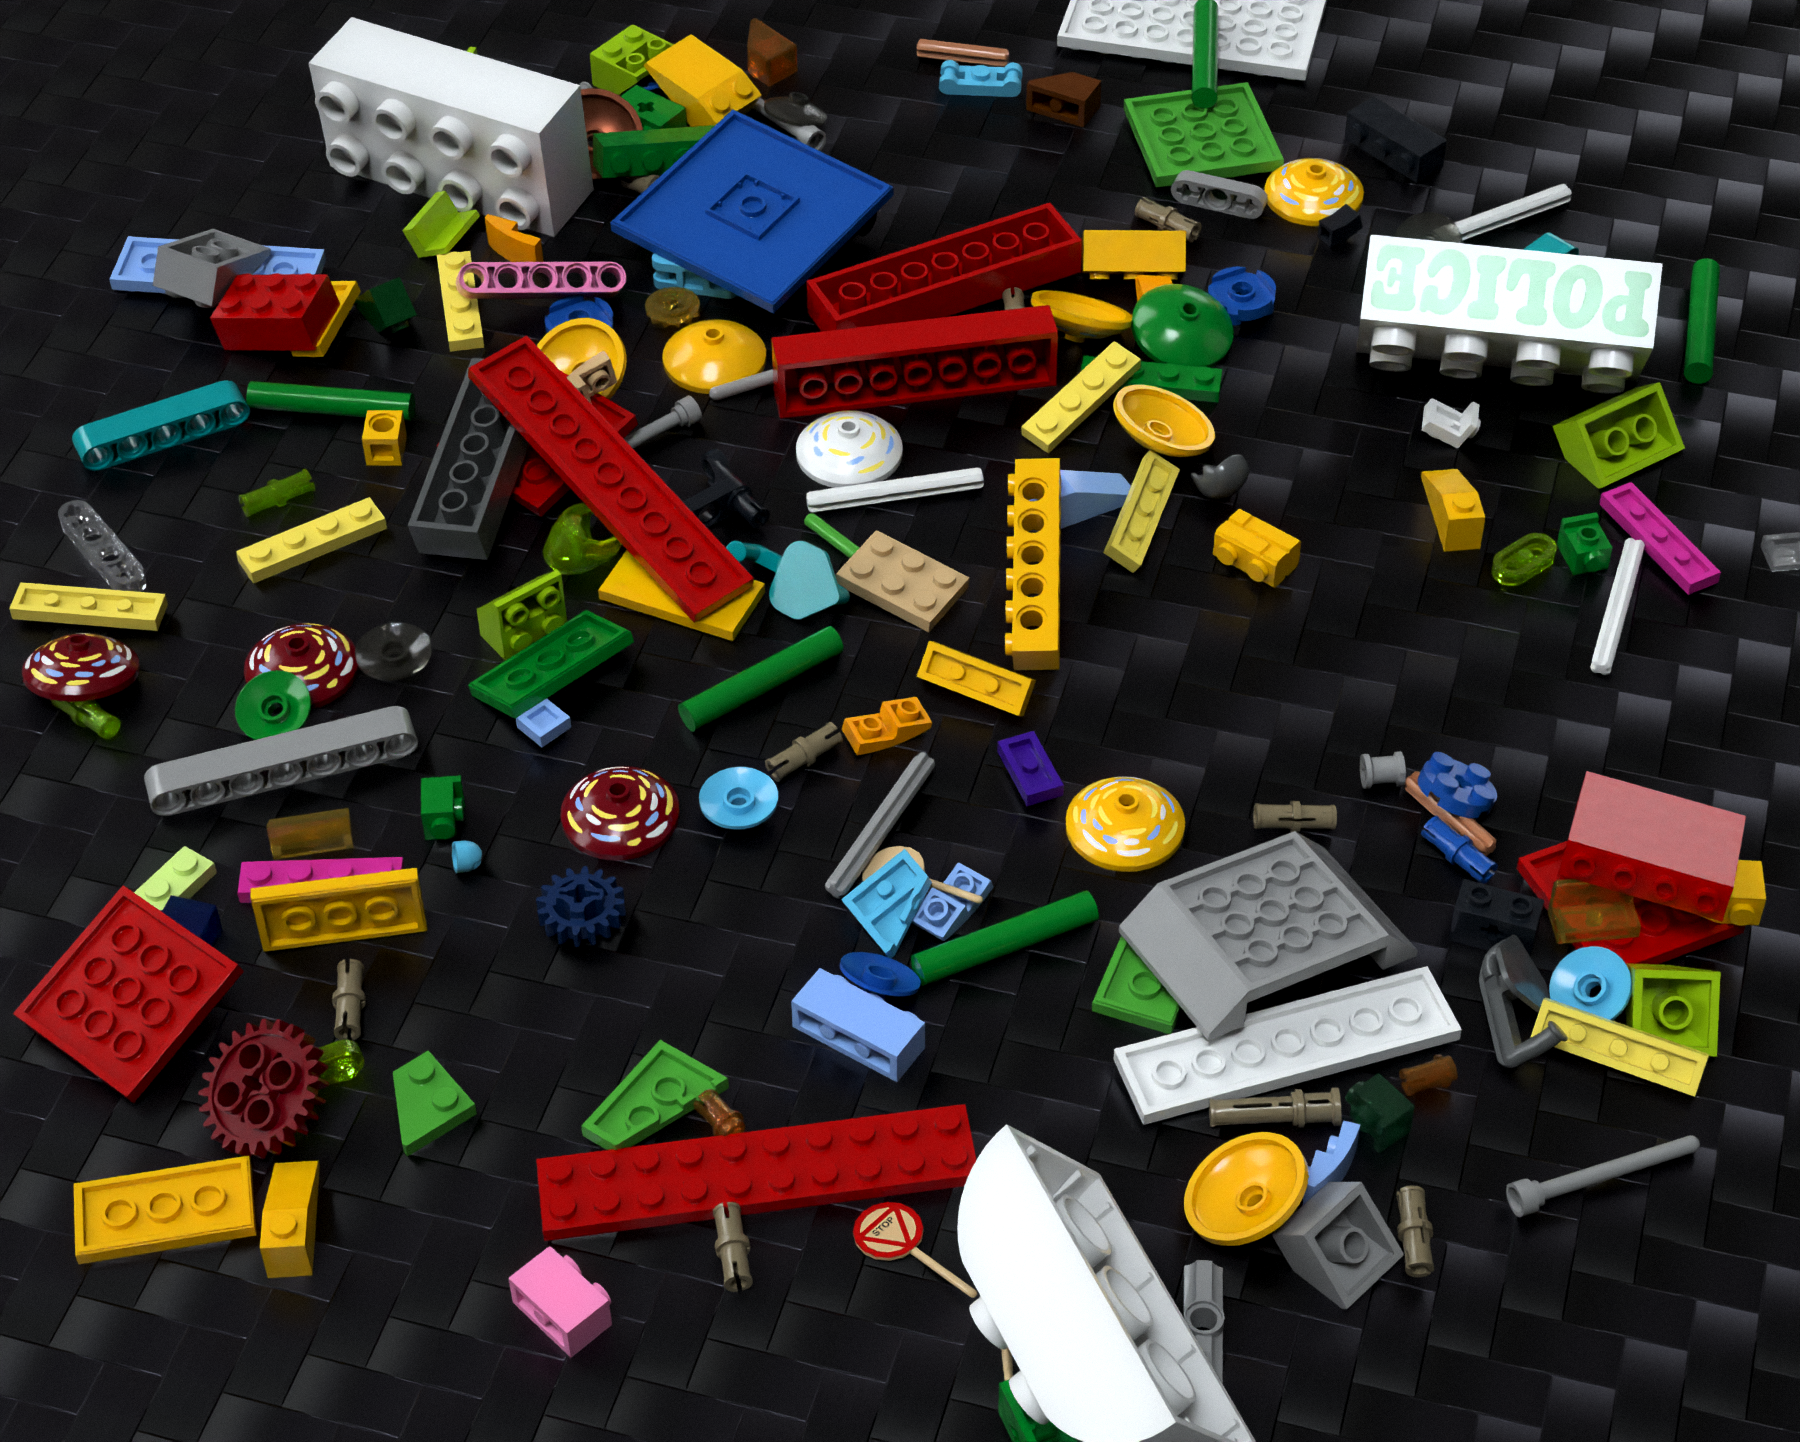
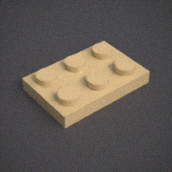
M877 530L836 573L838 584L848 591L927 632L933 629L969 588L970 577Z

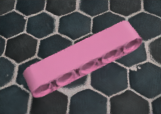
M471 262L461 268L456 277L455 284L460 295L470 299L564 298L572 295H583L584 298H610L617 295L626 283V273L623 267L615 262ZM572 272L578 273L583 278V286L575 288L569 285L566 278L567 274ZM605 272L612 273L617 279V286L612 288L605 286L601 281V274ZM467 273H475L481 279V286L478 288L468 287L464 283L463 276ZM501 273L511 274L515 279V286L512 288L503 287L498 281V275ZM533 274H545L549 278V286L545 288L536 286L532 279Z

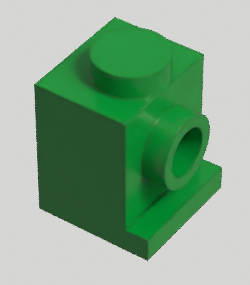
M1597 512L1563 518L1561 520L1557 547L1573 575L1608 569L1612 546L1598 523L1599 516Z
M461 775L421 778V818L425 840L457 838V822L464 821L465 807Z

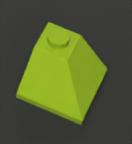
M1626 963L1631 972L1632 980L1631 997L1625 1007L1627 1026L1717 1057L1721 972L1673 965Z

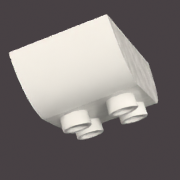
M1006 1124L985 1146L970 1171L961 1196L957 1230L962 1262L980 1294V1297L969 1306L971 1316L979 1330L992 1344L1003 1350L1008 1347L1020 1371L1010 1378L1009 1385L1019 1405L1039 1424L1045 1425L1051 1421L1061 1431L1083 1442H1256L1101 1175Z

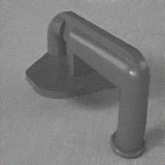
M1511 935L1491 947L1485 954L1482 962L1479 985L1497 1060L1505 1068L1512 1069L1550 1050L1561 1041H1567L1568 1037L1555 1022L1549 1021L1548 1027L1524 1042L1521 1041L1512 1001L1519 998L1539 1013L1543 999L1545 997L1550 999L1547 984L1516 935Z

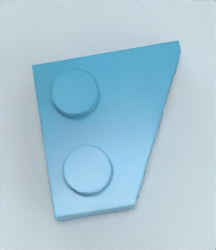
M904 849L841 900L886 956L892 958L895 956L932 882Z

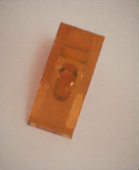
M757 18L752 19L747 44L748 72L767 86H771L798 71L797 45Z

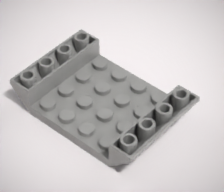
M1296 831L1157 883L1119 926V933L1208 1040L1243 1027L1247 1003L1368 954L1384 970L1416 957L1418 952L1413 944L1324 847Z

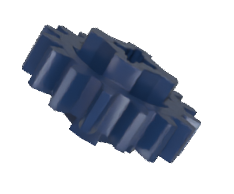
M583 866L580 874H574L571 868L566 869V877L564 878L554 874L551 876L553 886L542 885V896L536 898L539 925L545 926L546 935L550 937L557 934L560 944L565 943L569 938L573 939L575 947L580 946L582 939H588L591 945H595L596 936L602 935L607 939L610 938V927L620 928L622 926L621 916L626 915L624 891L622 887H617L616 878L612 876L604 879V871L602 869L596 871L594 875L589 874L587 866Z

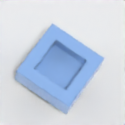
M547 698L516 718L517 728L541 748L571 728L570 717Z

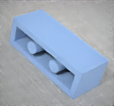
M821 968L818 969L791 1001L792 1025L794 1028L895 1082L899 1081L925 1049V1022L921 1021L915 1014L909 1011H902L886 1003L877 994L867 993L850 984L844 977L833 975Z

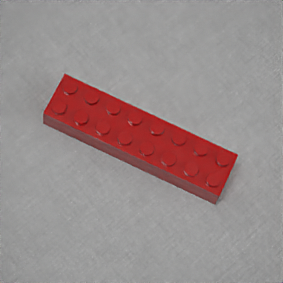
M1049 202L806 281L808 314L821 332L947 317L1002 299L1003 292L1008 288H1011V295H1014V287L1026 291L1080 273L1082 240Z
M1050 305L771 338L774 393L780 419L1056 385L1058 330Z

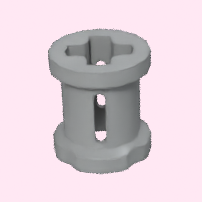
M1398 751L1394 752L1393 756L1370 757L1369 754H1361L1360 778L1362 787L1370 789L1374 784L1395 783L1397 787L1404 786L1406 767L1402 752Z

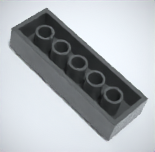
M471 358L468 368L482 361L483 359ZM468 369L414 507L408 528L418 553L488 560L529 443L469 379Z

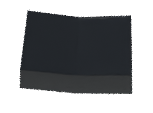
M1345 204L1332 215L1319 220L1318 238L1329 247L1348 240L1363 228L1360 214Z

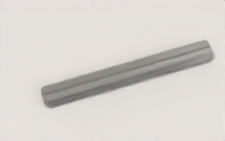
M921 752L912 759L825 883L826 891L831 893L833 897L842 898L843 895L848 893L934 769L935 761L927 753Z

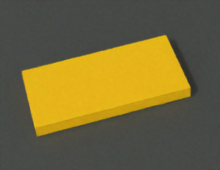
M626 550L598 589L600 600L733 641L765 594V583L754 580L753 587L694 623L630 552Z
M417 868L250 888L251 903L263 952L427 931V919Z
M249 1155L74 1183L75 1257L78 1265L256 1236L252 1164Z

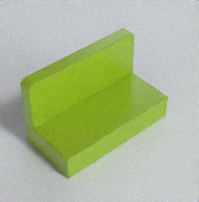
M440 191L430 198L402 231L418 258L447 254L480 217V214L477 210L458 212L447 192Z

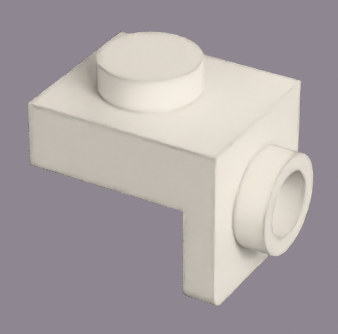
M1431 398L1424 406L1422 431L1458 449L1467 438H1473L1478 432L1481 420L1478 419L1480 405L1472 402L1463 413H1460Z

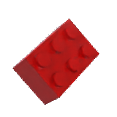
M246 273L235 277L210 319L224 350L315 351L317 343L338 310L340 303L328 274L275 273L271 275H251Z

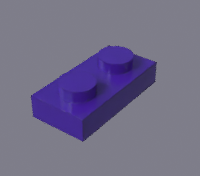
M1034 731L998 741L997 752L1026 806L1063 796L1064 784Z

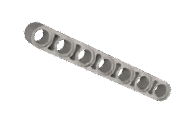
M391 706L160 763L146 771L144 782L152 811L157 815L169 816L402 758L415 751L418 746V739L408 710L400 706Z

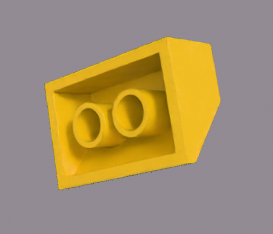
M1083 231L1081 239L1082 274H1090L1089 280L1105 281L1110 280V275H1123V280L1135 281L1136 275L1170 276L1172 281H1177L1178 275H1184L1186 272V231Z

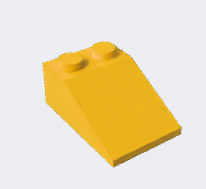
M692 34L643 65L672 102L686 108V120L691 127L716 125L732 109L745 115L762 96L741 68Z

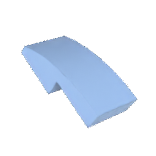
M959 862L943 882L982 896L983 901L993 889L991 880ZM932 887L923 899L912 923L945 941L970 918L981 903L978 904Z
M1343 1120L1339 1137L1330 1136L1326 1152L1316 1150L1312 1165L1308 1166L1309 1178L1303 1198V1205L1328 1182H1341L1357 1150L1360 1124Z

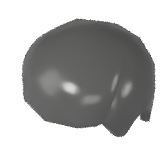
M1241 454L1231 455L1222 461L1217 468L1205 465L1202 475L1192 473L1191 477L1199 491L1207 498L1212 500L1230 498L1243 487L1249 476V467Z

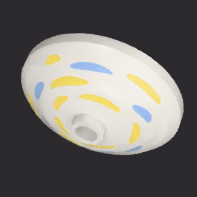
M839 411L822 416L810 423L801 432L796 443V459L801 470L817 483L832 488L883 481L896 471L903 456L902 440L897 430L882 418L862 411Z

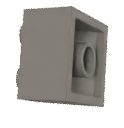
M1328 1182L1280 1228L1271 1234L1292 1270L1342 1309H1348L1404 1255L1362 1182Z

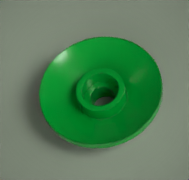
M279 670L264 672L252 678L240 691L235 705L236 721L240 729L252 740L302 729L311 712L310 692L304 682L290 672ZM283 708L280 714L272 717L275 709Z

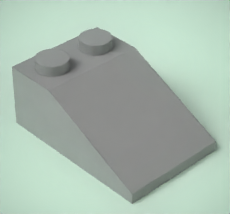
M210 229L158 246L153 286L166 290L165 293L169 296L177 298L186 297L195 300L197 306L214 308L220 303L235 277L246 273L252 275L268 258L271 248L216 229Z

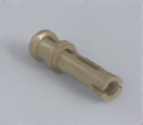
M1334 1087L1331 1088L1330 1092L1303 1093L1302 1089H1295L1294 1092H1290V1096L1209 1099L1210 1126L1292 1122V1126L1297 1128H1304L1305 1124L1329 1122H1332L1334 1127L1341 1126L1342 1112L1339 1088Z

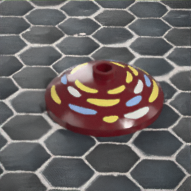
M314 623L293 624L271 632L254 645L245 660V681L247 684L252 678L268 671L290 672L299 677L307 686L311 696V709H315L336 700L352 686L359 671L358 653L349 637L337 629Z
M90 633L71 634L50 641L37 648L25 660L22 666L23 682L31 692L47 699L67 702L95 700L118 693L131 685L140 672L139 658L129 646L119 640Z
M633 766L608 767L588 774L571 787L564 797L561 806L562 828L568 840L587 855L614 861L634 859L655 851L673 835L680 817L679 801L673 787L660 775L647 769Z

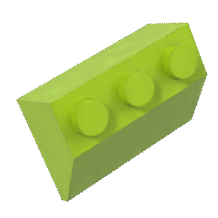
M1660 382L1633 388L1553 426L1565 460L1598 489L1685 449Z

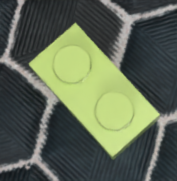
M184 846L134 893L171 917L217 873L215 864Z

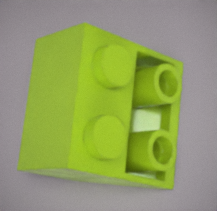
M632 24L590 53L592 84L600 89L619 95L649 75V72L643 66L647 61L674 44Z
M558 570L538 576L477 608L480 635L505 661L567 622L562 575Z

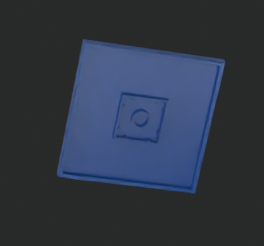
M732 109L613 219L610 225L612 232L774 314L894 196L893 186Z

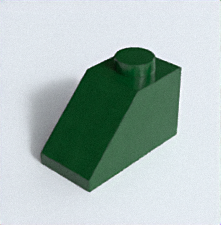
M400 277L367 290L356 298L354 303L356 308L378 333L389 329L390 334L410 327L408 320L417 315Z

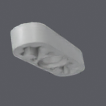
M1190 170L1180 172L1171 187L1173 197L1180 203L1248 219L1258 218L1268 202L1266 192L1259 186ZM1218 189L1223 191L1227 199H1217L1213 196L1211 190Z

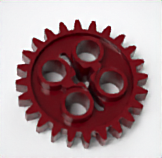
M262 1019L259 1027L249 1022L246 1024V1035L234 1030L232 1032L233 1044L231 1046L222 1042L219 1044L220 1050L223 1053L220 1059L216 1057L209 1058L210 1063L215 1069L213 1072L202 1074V1078L210 1083L209 1087L198 1092V1095L208 1099V1102L199 1108V1112L209 1116L203 1123V1126L214 1131L211 1139L221 1143L222 1148L241 1156L249 1155L251 1157L254 1155L261 1159H265L268 1151L275 1155H280L282 1143L291 1147L296 1146L294 1137L296 1132L307 1136L309 1132L304 1124L307 1119L318 1121L319 1116L313 1111L314 1105H321L326 1102L324 1098L318 1096V1090L329 1086V1082L319 1078V1075L328 1069V1065L319 1061L324 1051L314 1046L316 1039L304 1033L305 1030L280 1019H277L275 1023Z

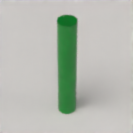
M1198 0L1193 7L1191 99L1193 104L1199 108H1209L1217 102L1219 7L1214 0Z
M1709 258L1696 261L1692 267L1684 376L1689 382L1696 384L1706 383L1713 375L1720 266L1715 260Z
M250 381L246 393V402L249 408L255 410L366 418L367 410H403L404 421L410 422L413 421L416 403L413 393Z
M827 626L678 705L680 717L685 726L694 732L843 653V642L837 631L833 627Z
M1085 890L911 955L913 971L920 978L921 985L925 986L1098 921L1099 913L1096 902L1091 893Z

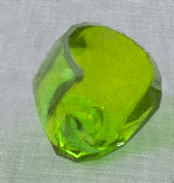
M584 502L575 504L562 512L552 526L543 548L545 563L554 571L558 570L564 575H578L597 568L615 557L621 546V543L614 535L603 541L592 540L589 523L593 512Z

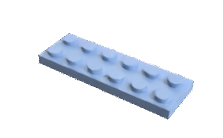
M128 236L109 279L112 290L166 294V290L153 286L158 246L177 240ZM265 246L271 248L270 255L252 275H271L275 273L321 274L326 262L324 249Z

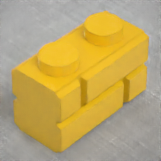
M1238 509L1229 517L1228 521L1226 520L1216 529L1213 555L1221 563L1232 565L1244 571L1254 581H1262L1276 588L1285 579V576H1288L1297 567L1301 541Z

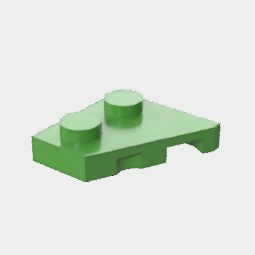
M429 1051L393 1071L403 1151L407 1157L477 1114L475 1103Z

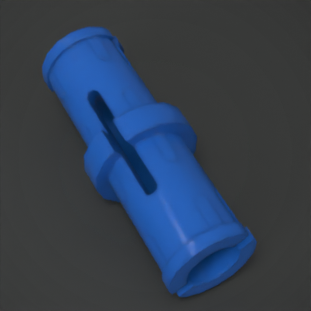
M1438 816L1432 817L1424 825L1425 829L1421 831V836L1440 849L1450 864L1455 865L1456 863L1462 867L1478 883L1485 884L1494 876L1495 873L1493 871L1498 869V864L1474 847L1473 840L1467 835L1461 836Z

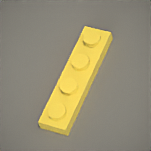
M470 251L437 255L450 352L484 348L477 299L465 298L460 295L455 284L456 277L461 268L467 263L472 262ZM465 274L463 276L464 283L470 288H476L474 274Z
M1113 341L1021 426L1022 436L1049 454L1141 368V359Z
M1150 450L1140 463L1103 552L1132 573L1142 565L1180 471L1179 468L1153 450Z
M368 497L236 551L238 562L254 584L387 529L386 520L371 498Z
M20 582L9 610L12 619L158 631L168 603L166 595L160 593Z
M1546 997L1543 999L1531 1037L1545 1030L1548 1027V1022L1553 1021L1568 1037L1567 1041H1561L1554 1046L1555 1048L1685 1094L1696 1096L1710 1054Z

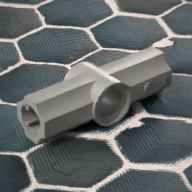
M1196 1260L1194 1263L1184 1266L1183 1317L1223 1384V1328L1225 1320L1223 1312V1268L1215 1265L1213 1261ZM1197 1327H1204L1209 1330H1198Z

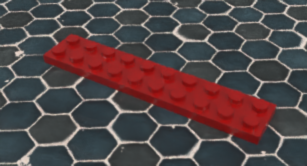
M527 335L468 368L469 379L694 623L753 587V576Z
M961 1104L633 1146L618 1150L610 1149L536 1159L543 1237L544 1241L710 1220L715 1219L713 1217V1209L720 1203H723L725 1215L729 1217L727 1202L738 1203L741 1207V1215L963 1187L976 1162V1155L966 1105Z

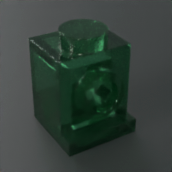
M1379 1073L1366 1082L1360 1081L1348 1091L1345 1099L1351 1105L1350 1117L1354 1123L1360 1124L1362 1132H1368L1374 1138L1373 1148L1378 1153L1410 1132L1415 1106Z

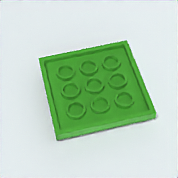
M1248 82L1218 86L1217 102L1209 108H1199L1193 104L1191 99L1192 90L1124 99V112L1156 188L1172 186L1177 175L1185 170L1221 178H1234L1242 175L1268 173L1284 165V158Z

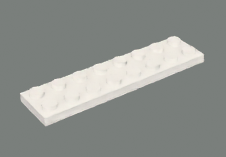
M1428 966L1248 1013L1245 1015L1243 1027L1208 1040L1198 1027L1119 1047L1114 1049L1113 1059L1141 1122L1145 1125L1208 1108L1209 1099L1245 1098L1460 1040L1462 1029Z

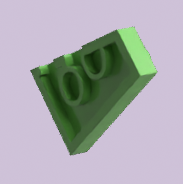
M659 1040L582 1124V1134L606 1150L632 1147L729 1089L728 1078Z

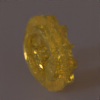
M667 287L657 290L647 298L645 303L646 316L651 318L653 324L662 323L664 328L669 325H675L679 328L681 323L691 324L693 317L699 316V298L692 291L681 287ZM676 304H678V308H675L674 310L670 311L673 307L676 306Z

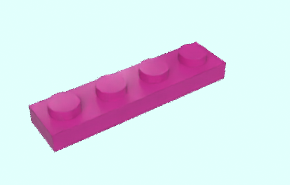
M1632 482L1601 494L1599 504L1633 539H1641L1644 542L1645 552L1688 595L1719 582L1721 572Z
M403 857L242 862L237 893L240 903H251L250 888L402 870L405 868Z

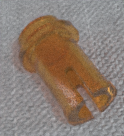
M1440 1054L1435 1055L1433 1061L1399 1071L1400 1079L1406 1078L1407 1080L1402 1082L1401 1085L1408 1096L1442 1085L1444 1088L1449 1087L1451 1082L1457 1080L1458 1077L1452 1058L1450 1056L1443 1057Z
M708 1089L698 1096L705 1103V1106L700 1101L695 1100V1110L713 1127L714 1136L722 1135L726 1137L728 1134L744 1132L743 1115L737 1110H732L716 1090Z

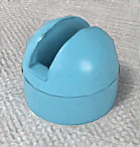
M466 840L453 841L452 862L455 873H466L476 870L480 866L482 859V850L479 845Z

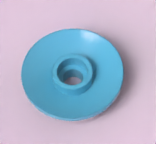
M732 767L713 774L705 781L699 793V804L704 816L712 823L727 829H747L757 826L771 817L778 805V790L774 781L765 773L749 767Z
M1598 946L1583 947L1568 954L1556 966L1549 985L1550 999L1609 1020H1614L1625 1009L1631 997V972L1624 960L1615 952ZM1595 986H1601L1600 993L1593 998L1590 997L1591 989Z

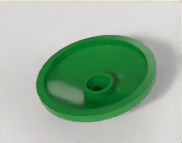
M1166 284L1155 287L1143 294L1136 303L1132 313L1131 329L1134 339L1141 350L1157 363L1211 368L1224 359L1233 341V324L1227 310L1212 295L1193 286Z

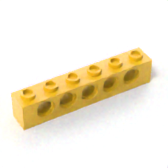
M1060 458L1015 459V474H1008V496H1014V505L1007 506L1008 527H1014V536H1007V559H1013V568H1006L1007 591H1013V600H1007L1005 606L1006 623H1012V633H1005V655L1013 657L1014 670H1059ZM1031 499H1040L1037 501H1029ZM1031 530H1039V531L1036 532V533H1030V532H1029V531H1031ZM1029 562H1039L1038 564H1035V565H1029V564H1027V563H1029ZM1033 593L1039 594V595L1036 596V597H1028V596H1027V595L1033 594ZM1029 626H1038V627H1039V628L1034 629V630L1026 629V628L1029 627Z

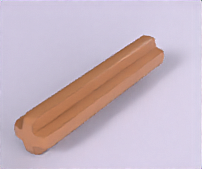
M920 39L916 49L919 58L944 61L953 60L960 63L993 67H1005L1009 62V50L1003 48Z
M1415 771L1406 778L1405 790L1434 816L1440 817L1442 821L1461 836L1467 835L1473 840V846L1486 857L1496 849V839L1474 819L1461 817L1444 810L1437 805L1440 800L1439 797L1431 791L1427 797L1421 791L1417 781L1420 774L1419 771Z

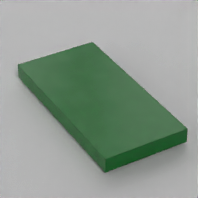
M585 610L564 623V625L551 631L472 681L468 685L471 695L515 719L634 643L632 633L605 618Z

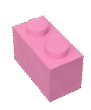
M551 1246L509 1277L513 1303L569 1357H573L612 1325L609 1306L611 1299L605 1289L596 1282L593 1284L588 1282L582 1276L580 1268L572 1258L567 1255L564 1257L560 1256Z

